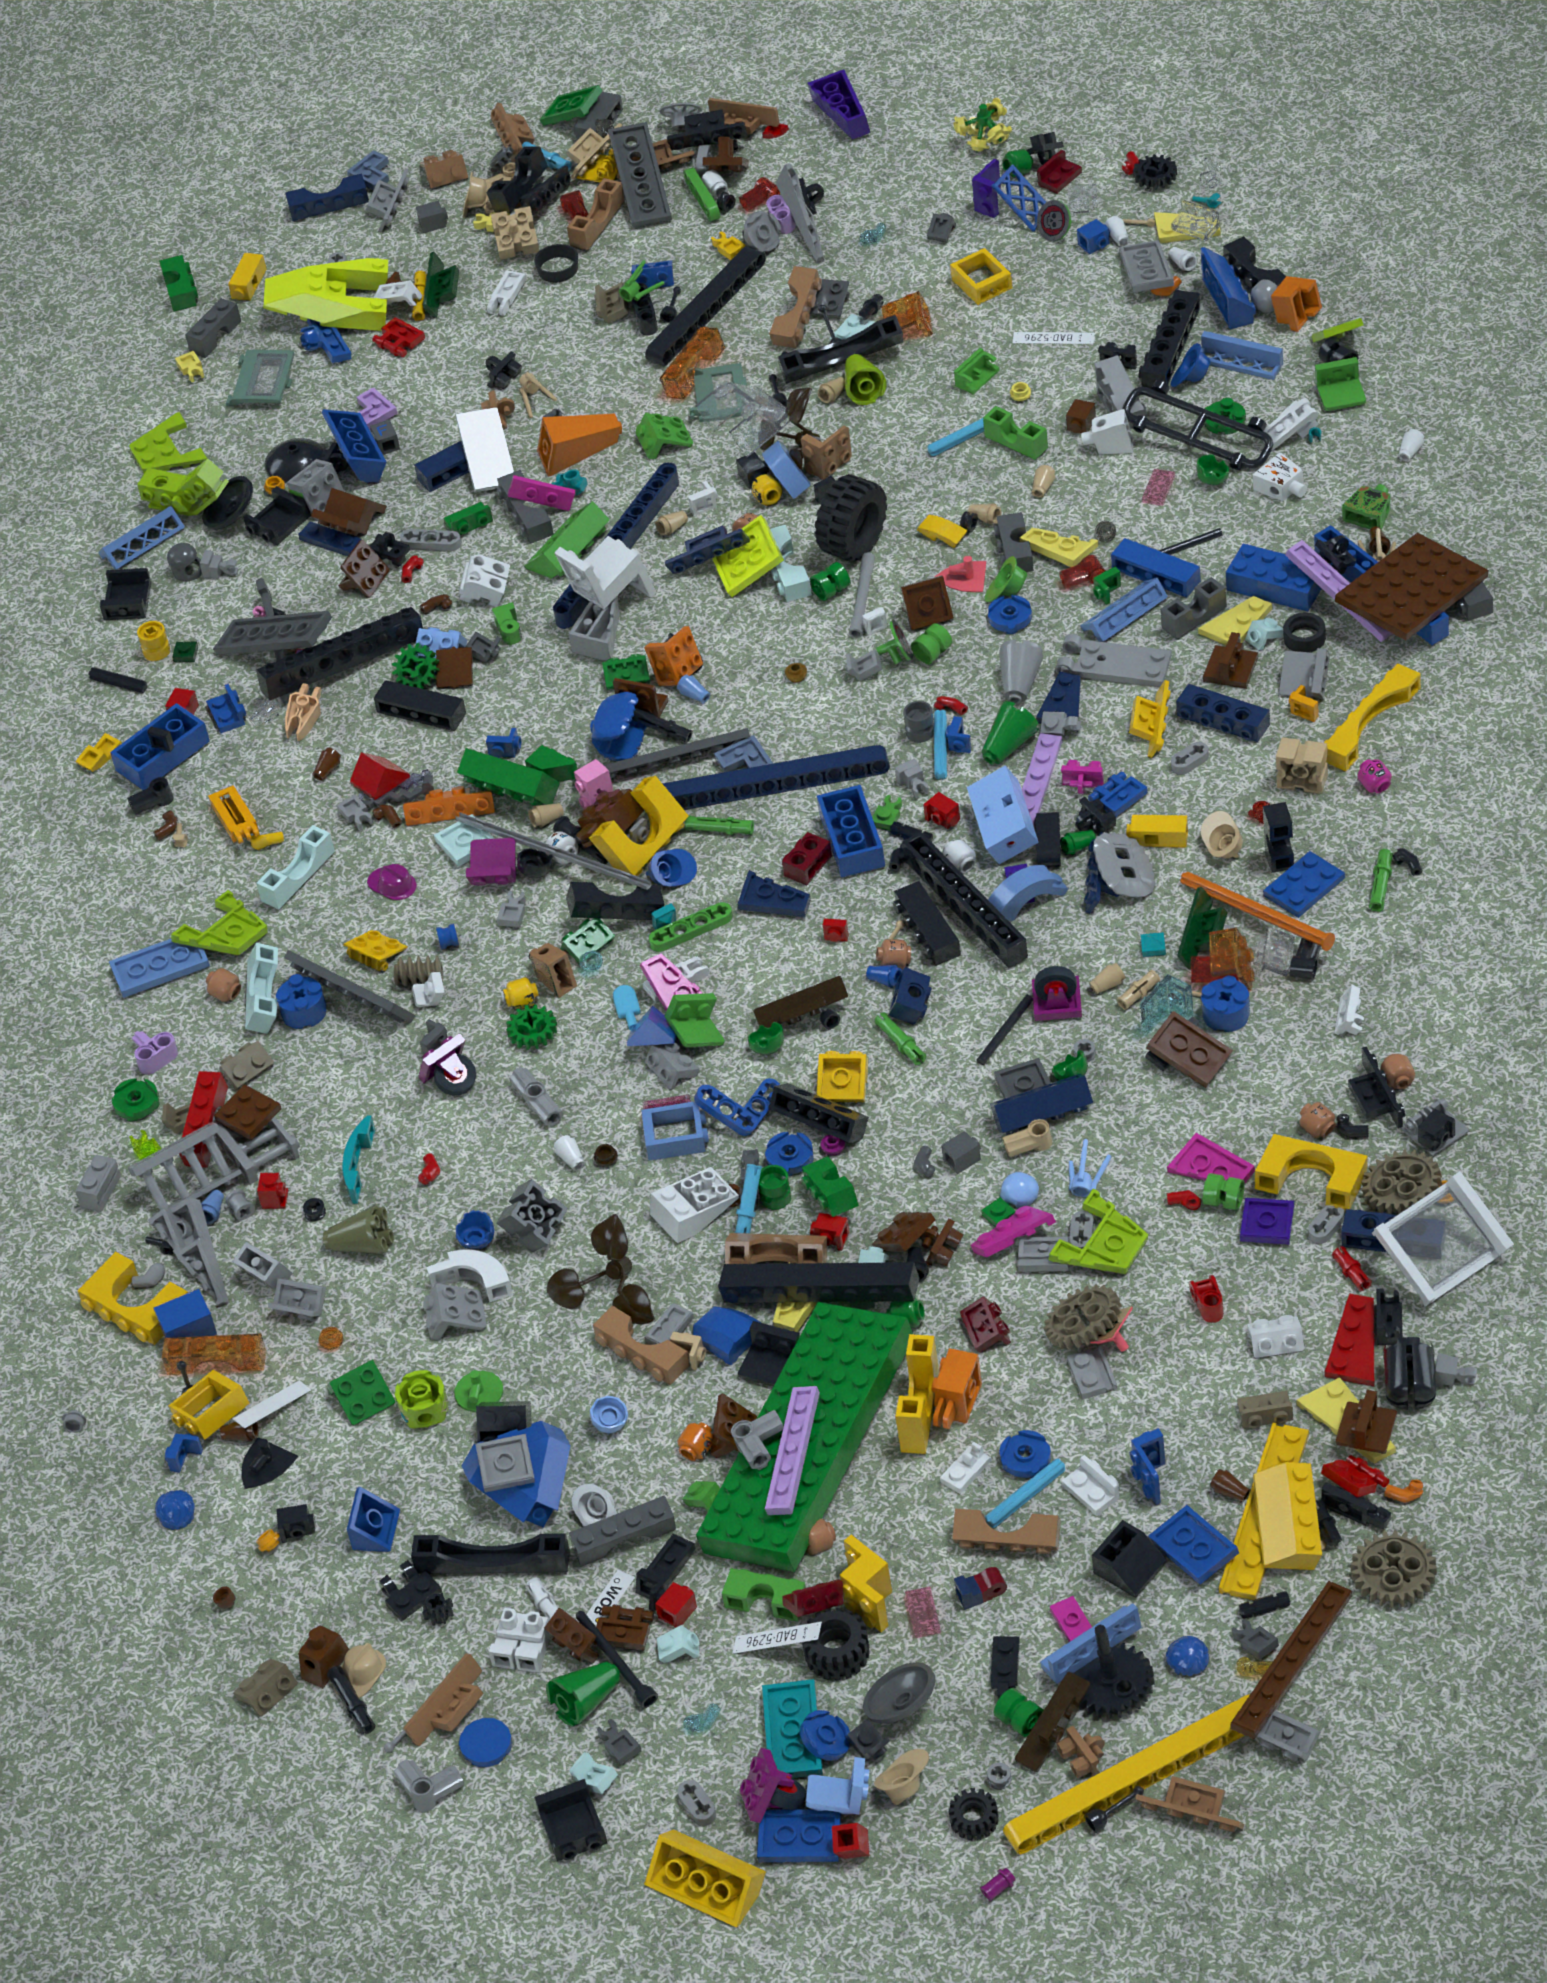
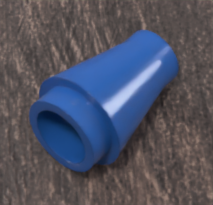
M870 965L867 968L866 977L869 980H874L893 988L896 986L902 969L898 968L897 965Z

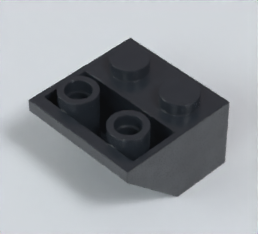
M531 1401L481 1402L476 1406L477 1443L497 1439L499 1435L515 1429L520 1431L531 1427Z
M1124 1520L1117 1525L1091 1555L1093 1573L1135 1598L1166 1563V1558L1148 1536Z

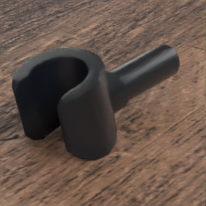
M146 1237L145 1242L161 1246L160 1251L163 1254L172 1255L174 1253V1249L167 1241Z

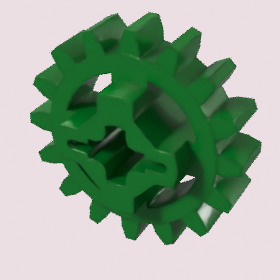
M416 643L415 648L413 645L408 644V650L400 648L402 654H395V658L398 661L392 663V666L396 667L392 674L398 676L396 682L424 689V684L431 686V678L437 679L434 672L440 671L435 666L439 663V660L434 658L436 653L432 650L430 651L428 646L424 645L422 647L419 643ZM418 654H423L426 658H420ZM405 676H411L414 681L408 680Z
M537 1004L529 1009L528 1005H525V1010L523 1011L516 1009L517 1015L510 1014L511 1021L506 1022L507 1035L511 1043H517L518 1048L526 1045V1050H529L531 1046L539 1049V1044L541 1043L545 1046L548 1045L547 1039L553 1040V1034L557 1033L556 1017L553 1016V1011L547 1012L546 1006L538 1009Z

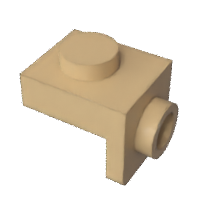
M673 1331L670 1341L687 1351L691 1368L697 1370L699 1363L703 1362L706 1356V1348L703 1347L701 1336Z

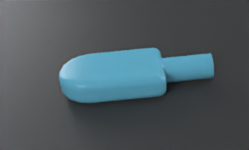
M621 985L614 990L613 1001L618 1017L620 1019L626 1018L629 1030H631L637 1024L635 1015H639L641 1010L634 988L628 985Z

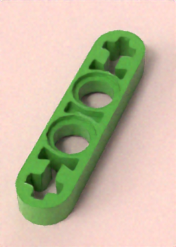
M694 167L684 170L683 175L686 184L709 221L720 219L719 208Z
M720 902L654 930L649 935L650 947L654 951L662 952L723 926L732 920V908L728 903ZM700 920L707 921L704 925H696V922ZM679 929L686 930L684 934H675Z

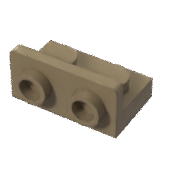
M1288 1391L1237 1399L1243 1428H1258L1262 1425L1272 1423L1283 1424L1293 1420V1407L1289 1400Z

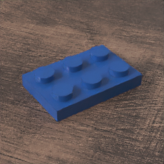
M1309 851L1263 890V896L1299 918L1345 879V872Z
M1188 1505L1184 1506L1148 1535V1538L1158 1550L1200 1585L1239 1554L1236 1545Z
M814 1809L766 1810L759 1823L758 1863L839 1862V1856L833 1853L832 1826L841 1825V1813L828 1810L816 1811Z

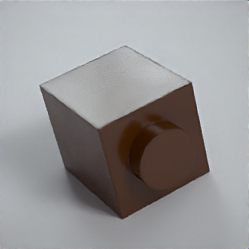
M1075 399L1066 414L1067 431L1081 434L1089 432L1092 427V420L1096 418L1095 403Z

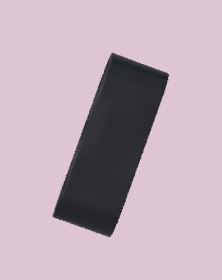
M638 283L640 286L639 292L648 288L644 283ZM648 293L638 301L635 299L631 301L639 331L646 336L653 335L658 330L655 310Z
M1059 812L1036 813V836L1039 842L1036 844L1037 865H1045L1046 867L1061 866Z

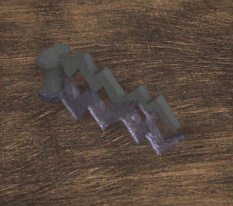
M428 769L422 770L421 774L412 773L410 778L377 800L371 797L369 801L362 800L367 796L364 792H361L357 797L370 809L374 804L376 806L382 805L387 799L400 802L403 798H406L408 801H412L422 794L426 796V794L434 790L433 775ZM413 784L417 785L412 792L408 791ZM398 788H402L398 794L394 793Z

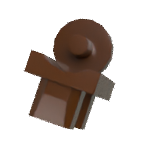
M948 1218L940 1234L937 1233L938 1227L932 1226L931 1229L928 1228L920 1236L924 1248L927 1249L929 1246H933L925 1261L926 1264L932 1266L933 1262L936 1261L942 1265H948L954 1252L944 1247L943 1244L946 1243L957 1248L964 1235L952 1228L955 1221Z

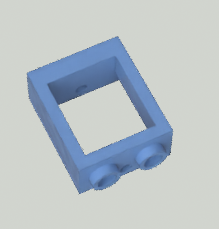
M695 1101L641 1110L649 1161L706 1152L705 1143L709 1142L707 1128H702L703 1124H707L705 1111L700 1110ZM695 1119L696 1134L656 1140L655 1125Z

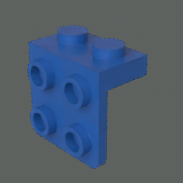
M1159 1428L1151 1432H1144L1139 1437L1132 1439V1451L1129 1452L1133 1462V1466L1130 1467L1132 1475L1136 1481L1140 1480L1142 1482L1144 1495L1148 1500L1152 1498L1155 1505L1161 1503L1159 1476L1155 1469L1165 1465L1164 1437Z

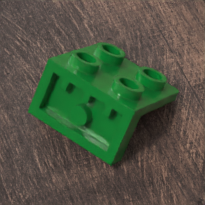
M373 1359L330 1381L327 1385L329 1393L331 1395L335 1394L349 1422L353 1426L394 1405L396 1402Z

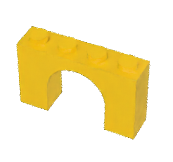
M656 775L644 778L631 792V795L647 813L650 821V832L643 844L640 845L631 841L614 820L602 823L589 837L613 868L635 876L642 873V867L652 860V857L659 848L666 846L670 842V836L682 829L685 825L683 822L689 817Z
M1273 1134L1255 1170V1189L1278 1195L1286 1178L1292 1172L1304 1168L1318 1169L1331 1177L1326 1187L1325 1206L1339 1207L1346 1211V1209H1351L1362 1186L1361 1181L1365 1179L1364 1173L1367 1172L1368 1156Z
M115 1251L78 1290L81 1299L80 1304L85 1310L98 1313L106 1322L112 1321L116 1323L122 1331L132 1332L140 1341H148L155 1345L164 1334L153 1307L187 1294L188 1291L169 1281L151 1301L137 1307L120 1305L117 1303L120 1294L132 1283V1277L138 1276L134 1261Z
M909 1334L906 1351L909 1391L908 1396H899L895 1417L901 1453L926 1454L935 1393L932 1392L931 1388L934 1377L939 1376V1365L935 1337Z

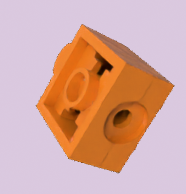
M949 1348L946 1358L942 1357L939 1376L934 1377L931 1388L932 1392L935 1393L934 1407H936L933 1415V1425L940 1427L943 1423V1428L950 1429L953 1421L968 1422L982 1385L978 1354Z

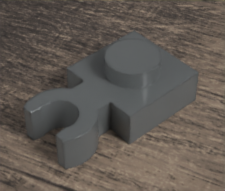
M1242 1620L1244 1630H1237L1235 1627L1231 1628L1233 1638L1240 1641L1241 1647L1258 1660H1261L1279 1646L1277 1637L1261 1626L1252 1629L1251 1623L1248 1620Z
M609 1719L608 1724L611 1730L603 1731L598 1727V1736L601 1740L606 1741L604 1742L605 1749L621 1766L642 1751L641 1746L625 1728L618 1732L616 1722Z

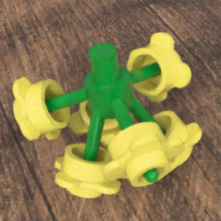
M994 98L991 103L979 105L977 117H971L967 121L965 116H955V122H953L954 130L957 134L966 136L967 132L969 135H977L972 136L971 141H967V144L976 152L989 149L990 146L986 145L987 142H993V144L1004 142L1008 139L1012 128L1011 126L1006 127L1003 123L997 125L994 123V121L999 120L1001 115L1007 114V109L1003 107L999 98ZM987 127L990 128V130L987 133V136L989 137L988 139L984 138L986 135L985 129Z

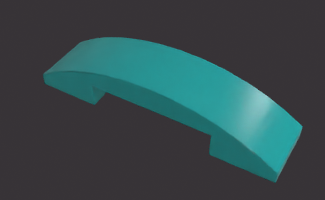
M367 1115L353 1130L343 1154V1176L353 1204H358L362 1187L359 1172L356 1171L361 1149L371 1148L375 1134L372 1115Z

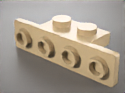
M618 123L614 128L622 127L623 125ZM589 128L571 146L566 155L578 164L571 175V179L574 180L578 175L582 177L588 169L587 166L589 164L593 165L598 160L599 154H604L609 149V135L602 138Z

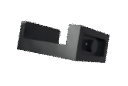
M276 486L271 490L273 501L255 517L245 514L243 519L248 533L251 535L255 534L265 542H271L278 546L304 523L311 514L306 500Z
M148 569L107 570L106 578L108 585L105 600H100V609L104 621L146 618L152 583Z
M585 1779L534 1797L538 1813L557 1862L563 1859H573L577 1854L588 1850L595 1851L601 1848L602 1845L608 1844L605 1830L600 1823Z

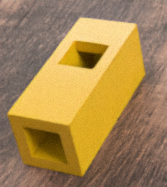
M244 253L228 283L232 299L251 301L267 270L262 254Z
M1132 815L1131 824H1127L1126 835L1129 838L1136 839L1138 844L1144 847H1187V815Z

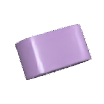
M781 195L771 196L766 202L768 212L773 214L779 221L781 233H791L795 229L796 223L789 207Z
M136 1031L132 1037L133 1042L139 1046L134 1054L138 1068L143 1074L155 1073L173 1061L178 1055L174 1036L169 1032H161L149 1038L143 1031Z

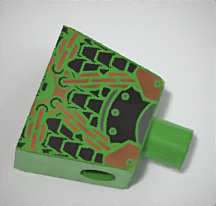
M1378 484L1375 489L1361 486L1342 505V520L1367 529L1377 526L1382 530L1391 508L1388 488L1382 484Z

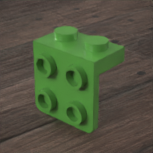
M1357 357L1315 365V384L1326 411L1366 403V396L1359 380Z
M645 413L640 424L636 427L635 433L649 459H656L663 443L692 447L693 440L683 421L675 416L668 417L657 413Z

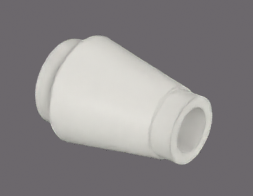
M1112 216L1107 219L1105 225L1109 228L1112 239L1119 246L1128 244L1129 238L1123 219L1118 216Z
M1177 247L1170 249L1169 257L1181 270L1191 271L1195 268L1197 258L1193 252Z
M1410 429L1406 432L1398 457L1401 460L1410 461L1424 444V435L1416 429Z
M569 1135L560 1137L554 1144L555 1153L573 1171L583 1168L585 1161L576 1140Z

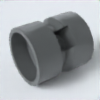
M913 701L906 705L903 715L907 738L916 743L929 741L934 736L931 705L924 701Z

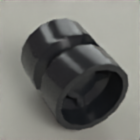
M1334 336L1325 340L1318 353L1320 360L1324 363L1357 357V360L1359 359L1357 351Z

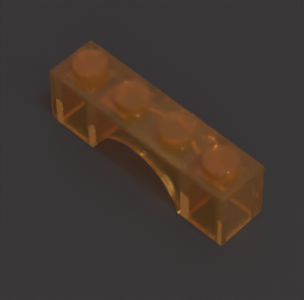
M700 327L659 379L667 397L685 399L695 387L694 373L699 360H716L726 348L718 328Z
M261 1333L164 1338L162 1360L167 1375L182 1374L177 1369L179 1361H184L187 1364V1374H192L198 1365L212 1361L230 1364L239 1371H260L265 1369L267 1350Z

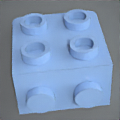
M428 627V629L419 628L416 643L421 644L422 647L426 645L430 648V651L432 650L436 653V650L451 649L453 646L465 648L467 639L459 631L449 630L448 632H443L440 629ZM418 654V656H420V658H424V659L426 658L425 655H423V654Z
M854 1757L851 1780L809 1775L806 1806L816 1811L828 1810L844 1815H859L861 1800H867L869 1786V1769H865V1758Z

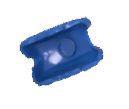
M623 692L611 695L603 700L598 707L595 719L590 724L591 739L594 747L604 758H608L611 761H621L633 758L638 754V748L641 746L640 743L643 742V731L647 727L632 721L635 711L634 705L638 703L636 694Z

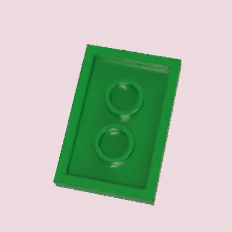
M599 85L558 95L539 120L545 126L549 124L555 125L564 120L570 121L576 117L582 118L589 113L590 107L598 101V97L603 90Z

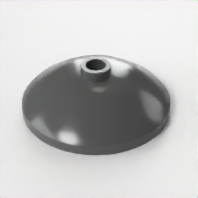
M919 1662L904 1664L892 1669L879 1678L867 1692L863 1702L864 1713L869 1720L880 1724L896 1723L914 1715L924 1706L933 1692L936 1682L934 1672L928 1665Z

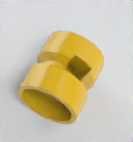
M148 621L140 625L137 635L144 657L150 661H159L167 657L170 653V645L164 625L158 621Z

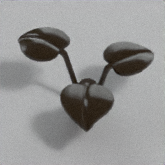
M812 388L795 389L790 393L787 400L786 413L790 416L789 421L803 431L798 432L796 435L776 431L778 419L774 415L767 414L760 420L757 434L758 445L764 450L773 445L775 435L795 439V443L800 448L791 449L789 455L800 470H802L803 465L801 438L808 434L821 441L819 434L812 433V430L800 424Z
M617 1214L611 1215L596 1225L591 1233V1243L595 1251L600 1255H607V1259L611 1260L607 1263L604 1271L579 1282V1277L575 1270L564 1268L555 1272L547 1283V1293L553 1301L564 1308L574 1309L582 1304L585 1297L581 1286L604 1275L614 1280L621 1279L617 1288L619 1296L614 1298L612 1306L629 1315L632 1324L641 1325L655 1320L650 1299L645 1290L636 1284H628L623 1287L625 1280L628 1279L626 1274L632 1269V1262L625 1256L628 1252V1239L624 1226Z

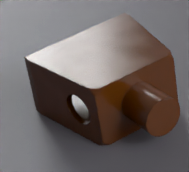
M319 1625L310 1630L309 1638L299 1650L298 1655L301 1678L323 1689L330 1680L327 1677V1672L335 1666H340L350 1649L340 1634Z

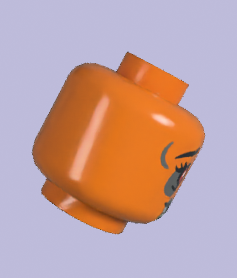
M702 1422L699 1424H688L677 1440L680 1454L691 1461L705 1458L713 1445L712 1429Z

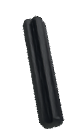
M92 667L88 673L91 680L139 693H144L148 688L145 680Z

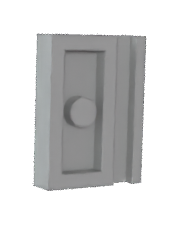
M1019 1237V1272L1068 1271V1264L1052 1262L1048 1259L1058 1240L1061 1239L1069 1243V1237Z
M1102 1346L1098 1347V1350L1091 1351L1089 1349L1067 1356V1362L1082 1400L1107 1393V1391L1112 1389L1117 1390V1383Z

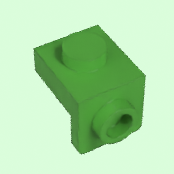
M695 1481L688 1488V1492L682 1500L689 1507H704L708 1512L720 1487L716 1482Z

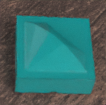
M672 903L652 912V925L655 930L676 921V909Z
M1164 932L1140 934L1143 957L1166 955Z

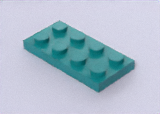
M815 1680L762 1685L766 1747L771 1750L777 1770L791 1774L792 1778L823 1775L822 1759L810 1753L800 1737L802 1722L808 1714L818 1710Z

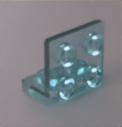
M1167 974L1162 981L1155 985L1154 990L1148 997L1146 996L1142 999L1140 1009L1144 1036L1147 1037L1168 1013L1171 1014L1172 1011H1175L1187 1020L1194 1016L1191 985Z

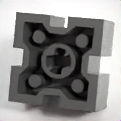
M533 1179L515 1189L509 1200L512 1205L503 1210L496 1222L510 1235L516 1232L520 1236L518 1241L531 1252H535L548 1245L556 1231L552 1227L561 1222L568 1210L555 1197L550 1199L545 1197L546 1190Z

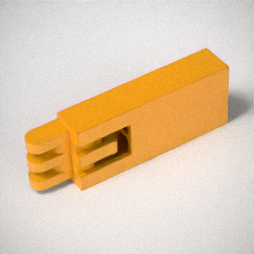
M234 785L208 795L214 812L233 843L237 841L241 844L243 843V838H246L247 841L251 840V833L255 837L260 836L256 820ZM229 794L230 797L225 799L224 796Z

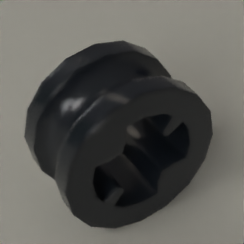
M722 192L716 204L719 209L729 212L734 208L736 199L735 196Z
M965 511L961 517L960 526L967 529L968 532H973L977 526L978 515L975 513L970 515V512Z
M311 1198L303 1205L305 1217L309 1221H319L326 1214L324 1202L319 1198ZM317 1208V1211L312 1212V1209Z

